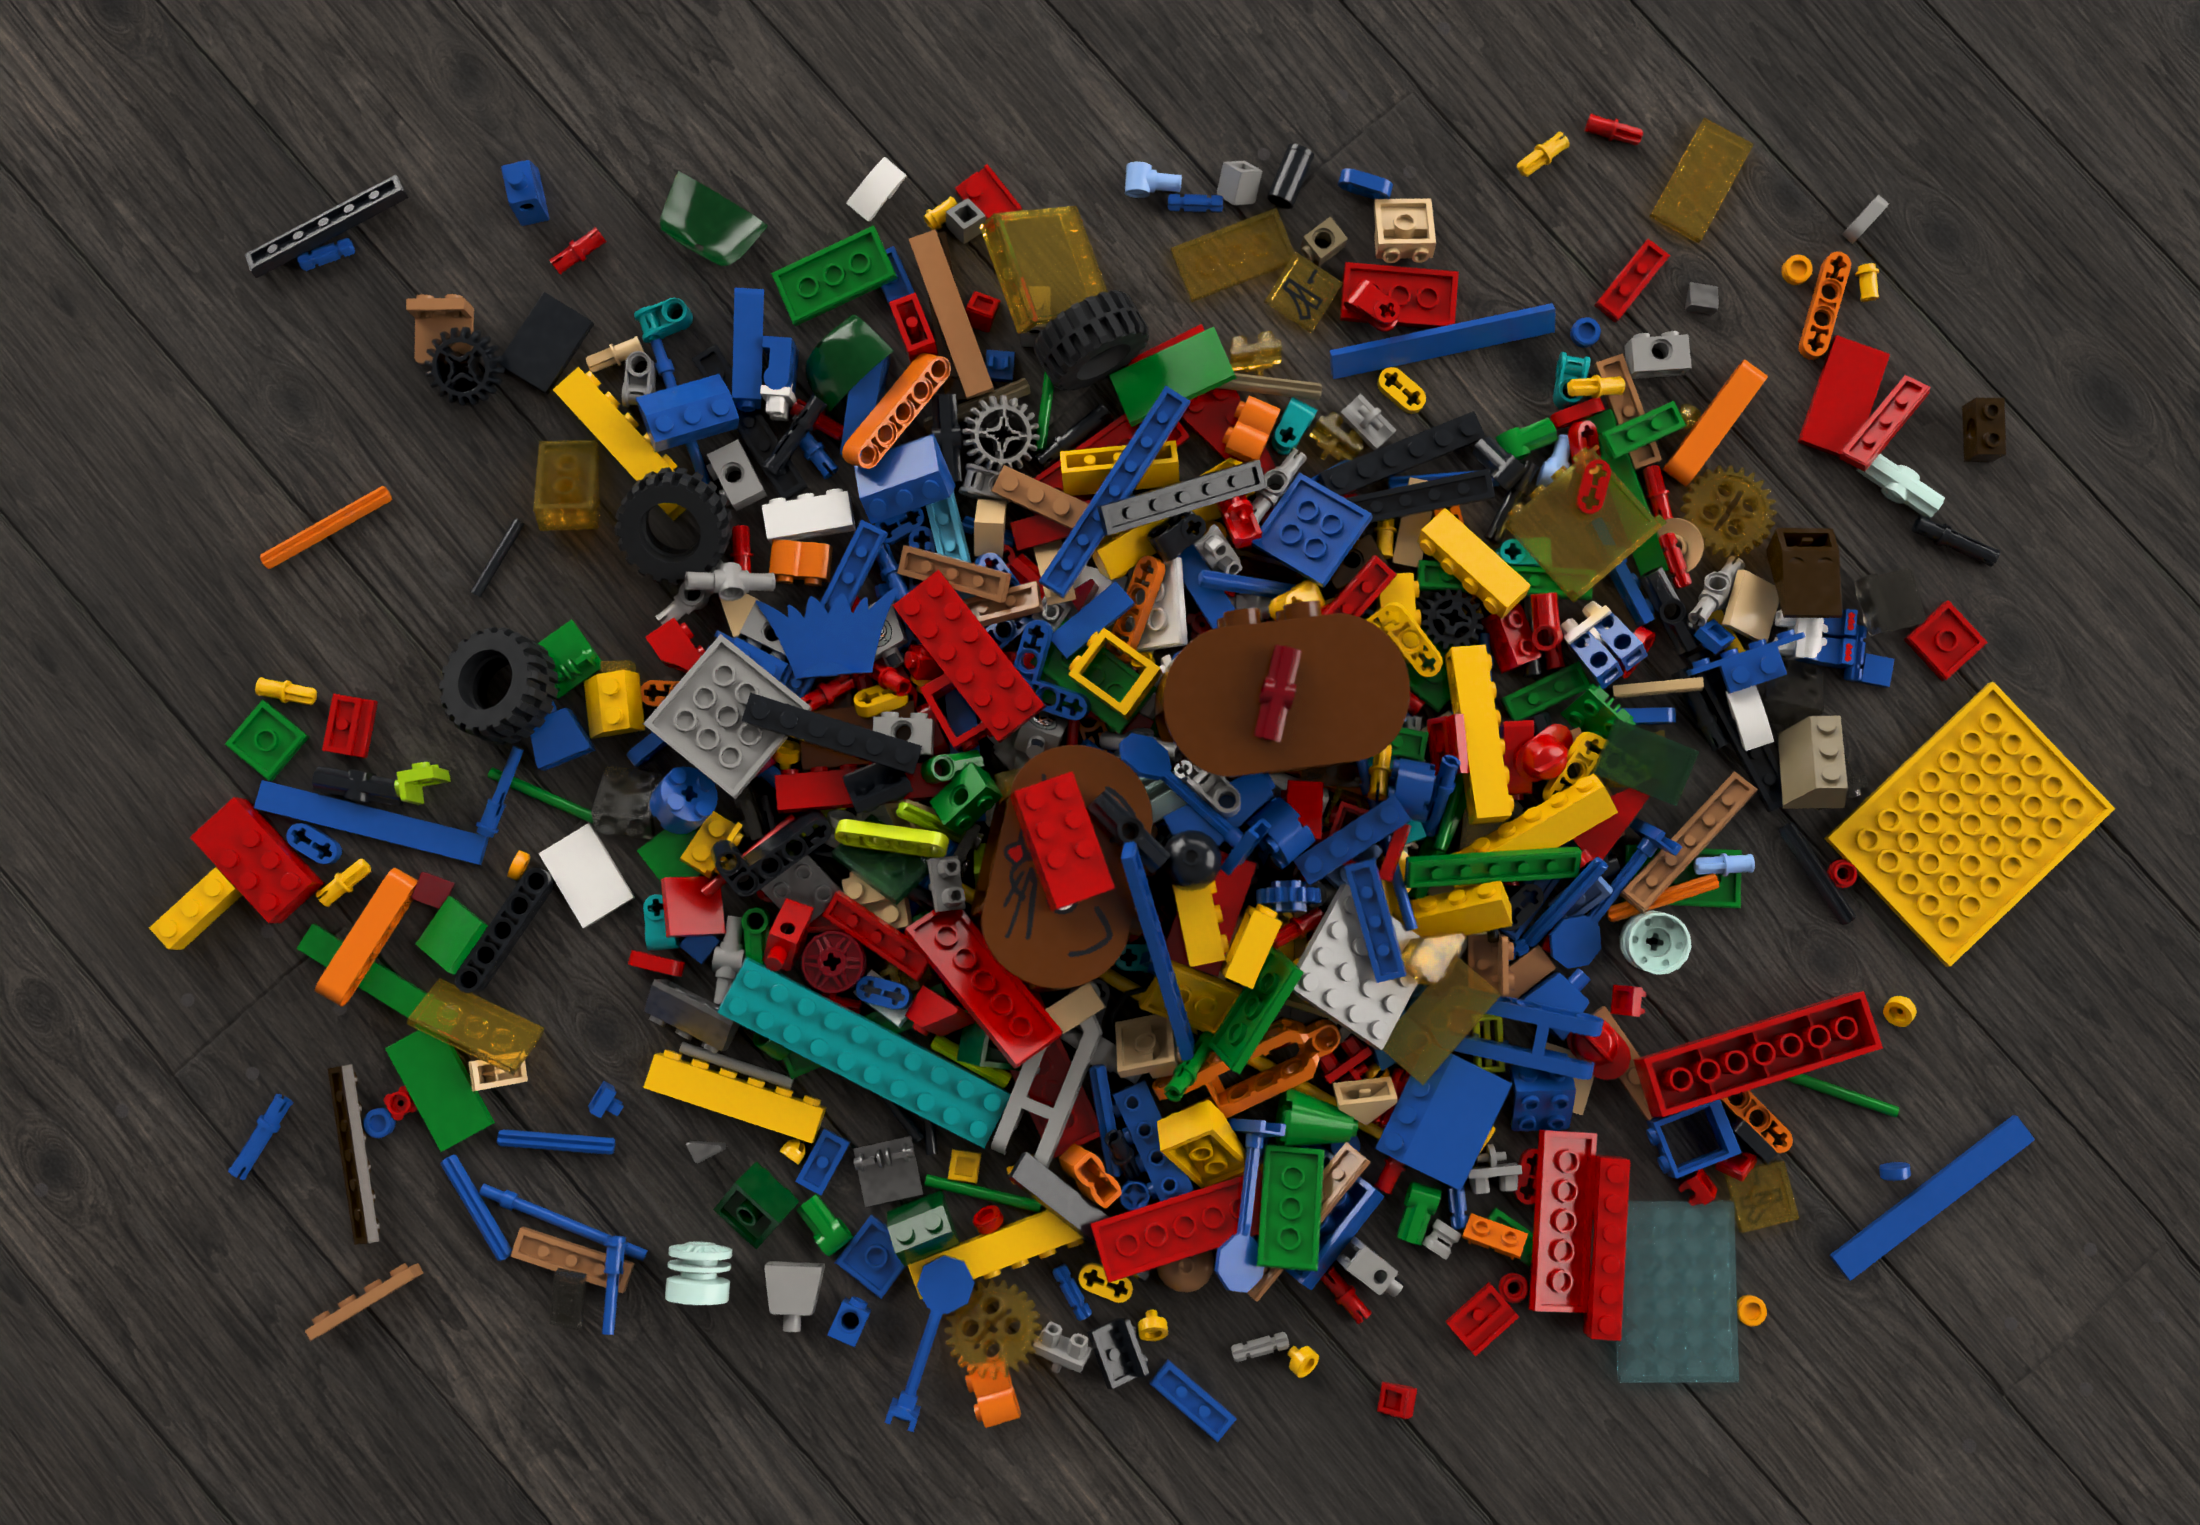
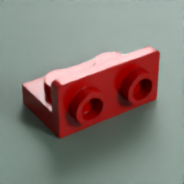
M1517 604L1502 619L1497 614H1491L1481 620L1485 633H1490V646L1501 673L1511 671L1541 657L1539 649L1532 642L1533 633L1521 604Z

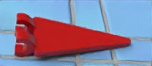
M1654 776L1611 796L1610 798L1618 813L1573 838V841L1582 850L1580 869L1596 857L1605 858L1660 784L1661 778L1659 776Z

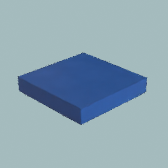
M873 1214L870 1215L835 1261L839 1267L881 1299L906 1267L895 1254L887 1225Z

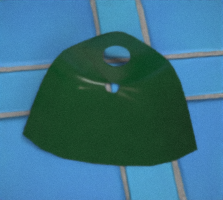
M679 171L673 181L660 217L661 230L681 245L720 266H728L740 259L768 227L766 223L750 212ZM695 245H702L704 247V250L701 251L700 249L696 248Z
M856 315L849 316L829 332L813 349L806 361L805 374L813 395L828 405L824 409L826 416L869 371L893 352L888 344Z

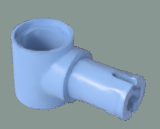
M1130 162L1126 165L1125 194L1127 196L1146 198L1150 193H1154L1155 190L1180 193L1182 175L1157 173L1150 164L1145 162Z
M1561 434L1557 436L1558 440L1555 443L1551 457L1542 464L1536 486L1565 494L1573 470L1569 469L1570 463L1568 462L1571 453L1568 435Z

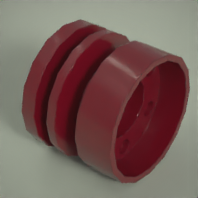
M826 931L815 936L806 945L802 955V970L806 980L815 989L825 993H841L855 988L858 981L865 977L868 969V954L864 945L846 932ZM831 954L841 960V963L836 965L835 971L832 966H827V961L831 959Z

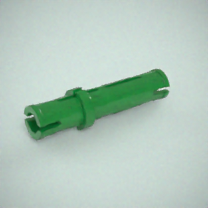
M1202 1032L1194 1045L1192 1059L1183 1061L1173 1071V1078L1164 1088V1094L1169 1100L1174 1102L1180 1101L1186 1089L1196 1081L1197 1072L1212 1051L1208 1046L1214 1036L1212 1032Z

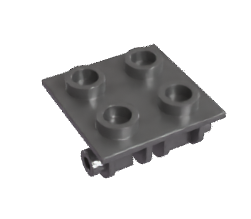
M809 855L761 888L779 909H781L786 898L813 907L811 922L826 910L835 892L842 891Z
M911 1136L853 1149L855 1155L854 1166L858 1170L865 1207L923 1195Z

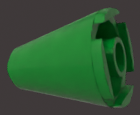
M1293 1088L1282 1092L1280 1095L1275 1123L1286 1124L1285 1136L1274 1137L1276 1146L1348 1143L1351 1137H1356L1358 1120L1342 1112L1337 1106Z

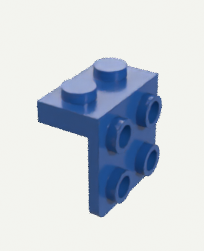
M1511 1065L1510 1077L1515 1095L1510 1123L1511 1129L1513 1131L1526 1132L1539 1131V1129H1568L1571 1123L1576 1095L1573 1077L1519 1065Z

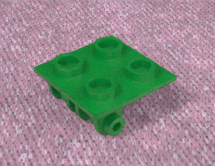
M572 619L537 643L548 651L549 657L553 658L556 665L553 671L558 673V683L555 684V688L558 689L557 699H560L605 667V664Z
M1591 684L1582 696L1561 712V715L1572 727H1580L1582 732L1597 734L1613 745L1630 733L1636 725L1633 721L1634 717L1623 708L1616 713L1621 706L1619 703L1613 708L1610 707V704L1614 701L1613 697L1606 703L1604 702L1610 695L1600 685Z

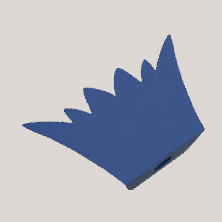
M899 586L887 592L870 609H868V598L864 597L857 605L854 613H852L844 593H841L836 598L829 613H827L824 606L816 598L810 596L807 602L805 618L790 604L787 605L788 617H786L775 608L757 600L755 602L777 635L796 680L873 672L874 659L882 628Z

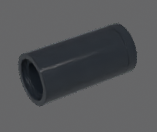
M1298 144L1288 145L1267 195V199L1272 204L1284 209L1293 208L1314 158L1311 150Z

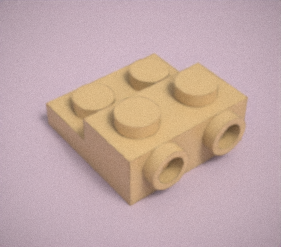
M1375 199L1373 208L1376 259H1383L1387 263H1394L1400 258H1412L1414 262L1422 263L1428 260V258H1433L1436 238L1432 200Z
M892 863L880 864L876 866V872L867 873L866 870H856L849 873L850 878L842 880L844 894L897 930L905 929L913 924L909 899L902 895L907 885L903 869L893 867Z
M1154 1014L1115 1022L1117 1072L1120 1078L1150 1073L1152 1079L1173 1075L1177 1065L1182 1064L1183 1061L1169 1019Z

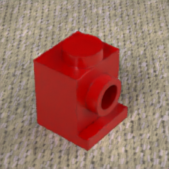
M922 644L909 645V649L904 655V665L915 680H934L944 674L943 670Z

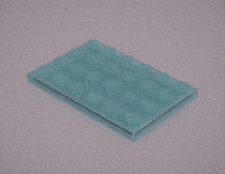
M1628 1201L1621 1341H1617L1618 1381L1620 1383L1739 1382L1735 1212L1733 1201H1712L1705 1206L1703 1203L1692 1206L1688 1201Z

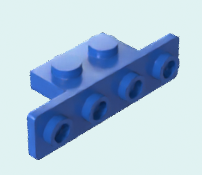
M1794 629L1776 634L1778 638L1776 641L1767 643L1764 638L1749 643V650L1739 653L1738 649L1734 648L1720 653L1722 659L1710 662L1708 657L1692 663L1693 669L1686 672L1688 676L1719 666L1727 692L1730 694L1787 675L1778 646L1805 638L1804 632L1795 634Z

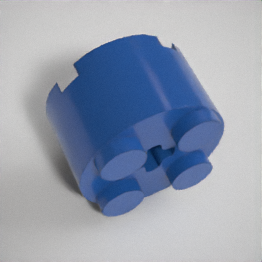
M1403 758L1399 760L1394 759L1388 782L1389 786L1394 787H1389L1387 799L1395 795L1412 821L1425 823L1428 814L1426 806L1431 801L1436 764Z
M673 768L651 794L650 810L653 817L656 816L661 822L660 826L671 833L687 834L700 827L716 808L718 795L715 783L696 768Z
M1275 797L1245 823L1247 829H1250L1262 818L1272 825L1256 847L1261 852L1267 850L1271 853L1272 861L1278 868L1283 869L1315 842V838L1307 824L1304 827L1298 820L1300 815L1282 798L1278 797L1276 799Z

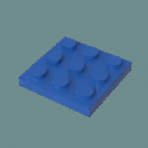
M1299 472L1261 526L1262 537L1253 540L1252 546L1324 588L1372 520V513Z

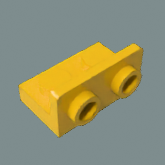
M713 811L680 857V861L709 879L714 872L720 874L712 860L711 849L716 842L721 840L731 841L738 847L744 837L740 833L743 824L739 822L734 824ZM723 855L720 861H728V859Z

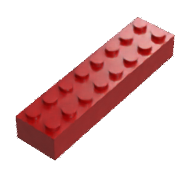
M1860 991L1843 994L1636 1058L1633 1061L1651 1117H1665L1883 1049L1865 993Z

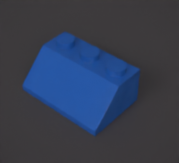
M719 374L636 397V402L655 453L738 428L739 416L729 389Z
M934 433L889 449L873 468L866 469L854 465L859 498L871 524L949 498L956 487Z

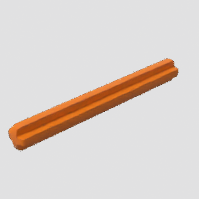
M381 486L262 553L260 555L261 562L268 569L279 565L390 502L392 496L389 490Z

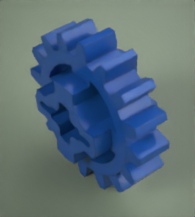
M1301 880L1271 881V888L1256 890V904L1271 905L1272 910L1277 913L1306 912V905L1321 903V889L1306 887V881Z

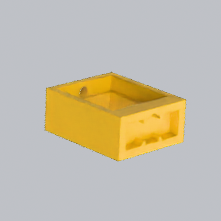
M1103 627L1100 633L1095 632L1086 644L1088 649L1082 657L1078 655L1069 666L1071 672L1068 675L1077 685L1123 718L1129 720L1163 673L1159 666ZM1106 642H1109L1145 668L1121 702H1118L1082 676Z
M1257 903L1256 908L1250 905L1247 906L1229 947L1230 952H1227L1226 960L1223 961L1220 969L1224 977L1253 989L1282 924V921L1276 917L1277 912Z

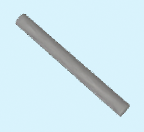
M682 1042L679 1049L681 1054L787 1089H791L794 1078L791 1079L789 1076L719 1053H713L686 1042Z

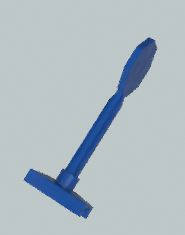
M1131 733L1119 743L1121 760L1137 776L1164 781L1178 796L1225 837L1224 840L1233 849L1220 869L1228 876L1232 874L1238 864L1241 866L1271 828L1272 825L1264 818L1259 820L1245 833L1238 827H1233L1171 772L1172 767L1168 751L1153 737Z
M1636 817L1629 827L1642 840L1637 845L1636 852L1610 884L1613 888L1611 895L1594 906L1587 915L1581 914L1560 919L1549 934L1551 957L1567 969L1589 965L1601 950L1598 922L1648 857L1651 858L1658 848L1676 856L1683 846L1665 837L1666 833L1663 830Z
M1228 1118V1122L1234 1132L1246 1135L1245 1147H1247L1237 1234L1232 1235L1217 1249L1215 1273L1226 1290L1247 1293L1263 1278L1264 1267H1257L1258 1244L1254 1237L1250 1236L1260 1149H1263L1264 1137L1285 1136L1286 1124L1266 1123L1263 1120Z
M943 1255L923 1266L917 1288L931 1312L905 1391H901L899 1399L893 1397L885 1420L887 1424H891L892 1418L895 1416L899 1420L910 1421L908 1431L914 1432L921 1406L916 1405L918 1399L916 1393L943 1314H948L968 1304L975 1282L965 1261Z

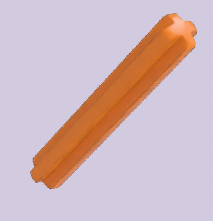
M1712 873L1670 886L1645 912L1717 889L1719 887L1718 878ZM1624 901L1612 905L1607 910L1606 915L1610 922H1616L1641 912L1629 902Z

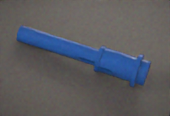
M516 746L512 747L492 799H488L480 822H476L478 827L477 833L493 838L494 834L499 832L497 826L504 808H506L504 800L524 749Z
M608 1236V1240L604 1242V1245L607 1246L604 1273H607L602 1327V1334L614 1335L619 1275L624 1273L625 1247H628L625 1236Z

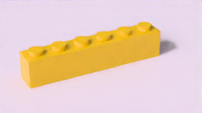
M579 367L576 368L553 389L636 481L642 480L646 474L652 471L658 473L661 468L670 467L672 472H675L674 469L678 466L667 454L661 457L657 452H654L648 433L642 436L636 430L639 426L638 422L628 412L624 416L617 409L620 403L609 391L604 395L599 390L598 386L601 385V382L590 370L585 374ZM673 503L658 504L673 521L686 510V508Z
M1230 457L1202 475L1235 466L1242 462ZM1254 491V492H1251V493H1248V494H1245L1246 497L1251 496L1252 494L1255 493V491ZM1216 503L1191 510L1196 515L1201 516L1205 523L1221 517ZM1168 518L1112 535H1105L1092 555L1100 574L1110 580L1119 579L1125 576L1128 570L1134 567L1142 557L1152 556L1157 553L1147 539V534Z
M1486 645L1451 647L1445 654V663L1453 714H1464L1469 773H1462L1469 824L1504 822L1512 816L1514 800L1512 795L1508 794L1507 784L1510 780L1508 767L1504 766L1505 742L1503 738H1500L1498 729L1501 725V716L1499 710L1495 709L1494 703L1497 691L1495 682H1491L1490 677L1492 658L1490 654H1487Z
M1593 773L1588 777L1579 779L1576 784L1566 790L1553 794L1550 799L1540 805L1529 808L1523 815L1502 824L1497 830L1485 837L1476 839L1471 845L1461 851L1452 854L1558 848L1615 815L1618 811L1605 786ZM1481 884L1453 885L1456 890Z
M665 1049L664 1054H654L643 1088L809 1143L816 1141L827 1108L820 1105V1099L804 1095L803 1099L792 1096L793 1091L790 1089L776 1086V1089L773 1090L764 1087L765 1081L753 1077H748L746 1081L737 1078V1072L726 1068H720L718 1072L709 1069L710 1064L705 1061L693 1058L692 1062L681 1059L682 1054Z
M1047 1209L999 1227L990 1234H981L962 1241L959 1245L909 1264L908 1268L920 1299H923L917 1288L923 1266L943 1255L965 1261L973 1279L983 1276L984 1280L1000 1275V1269L1011 1265L1012 1269H1017L1029 1263L1028 1258L1039 1255L1040 1259L1049 1257L1057 1253L1055 1248L1067 1244L1068 1248L1078 1246L1084 1243V1237Z

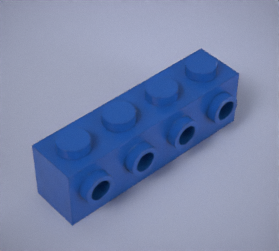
M1145 1079L1112 1093L1115 1099L1112 1101L1116 1118L1122 1116L1127 1127L1122 1129L1128 1145L1135 1144L1139 1154L1134 1156L1140 1172L1147 1171L1151 1182L1146 1183L1153 1200L1159 1198L1160 1201L1193 1191L1194 1188L1189 1177L1160 1151L1157 1121L1161 1120L1162 1117Z

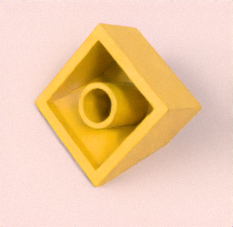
M619 670L596 674L584 681L589 736L591 739L645 730L639 673Z

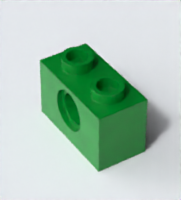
M971 762L929 802L943 825L961 835L971 828L973 823L986 811L990 810L1003 795L989 773Z

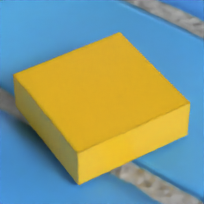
M952 1149L948 1179L977 1184L982 1153Z

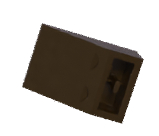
M1776 528L1766 553L1783 617L1841 618L1840 554L1833 529Z

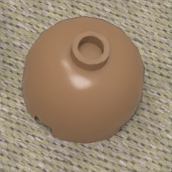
M1210 1250L1157 1267L1158 1275L1164 1284L1174 1291L1189 1293L1199 1290L1208 1283L1213 1274L1215 1263L1213 1252Z

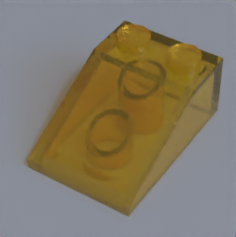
M598 440L539 441L533 507L539 530L598 529L600 508Z

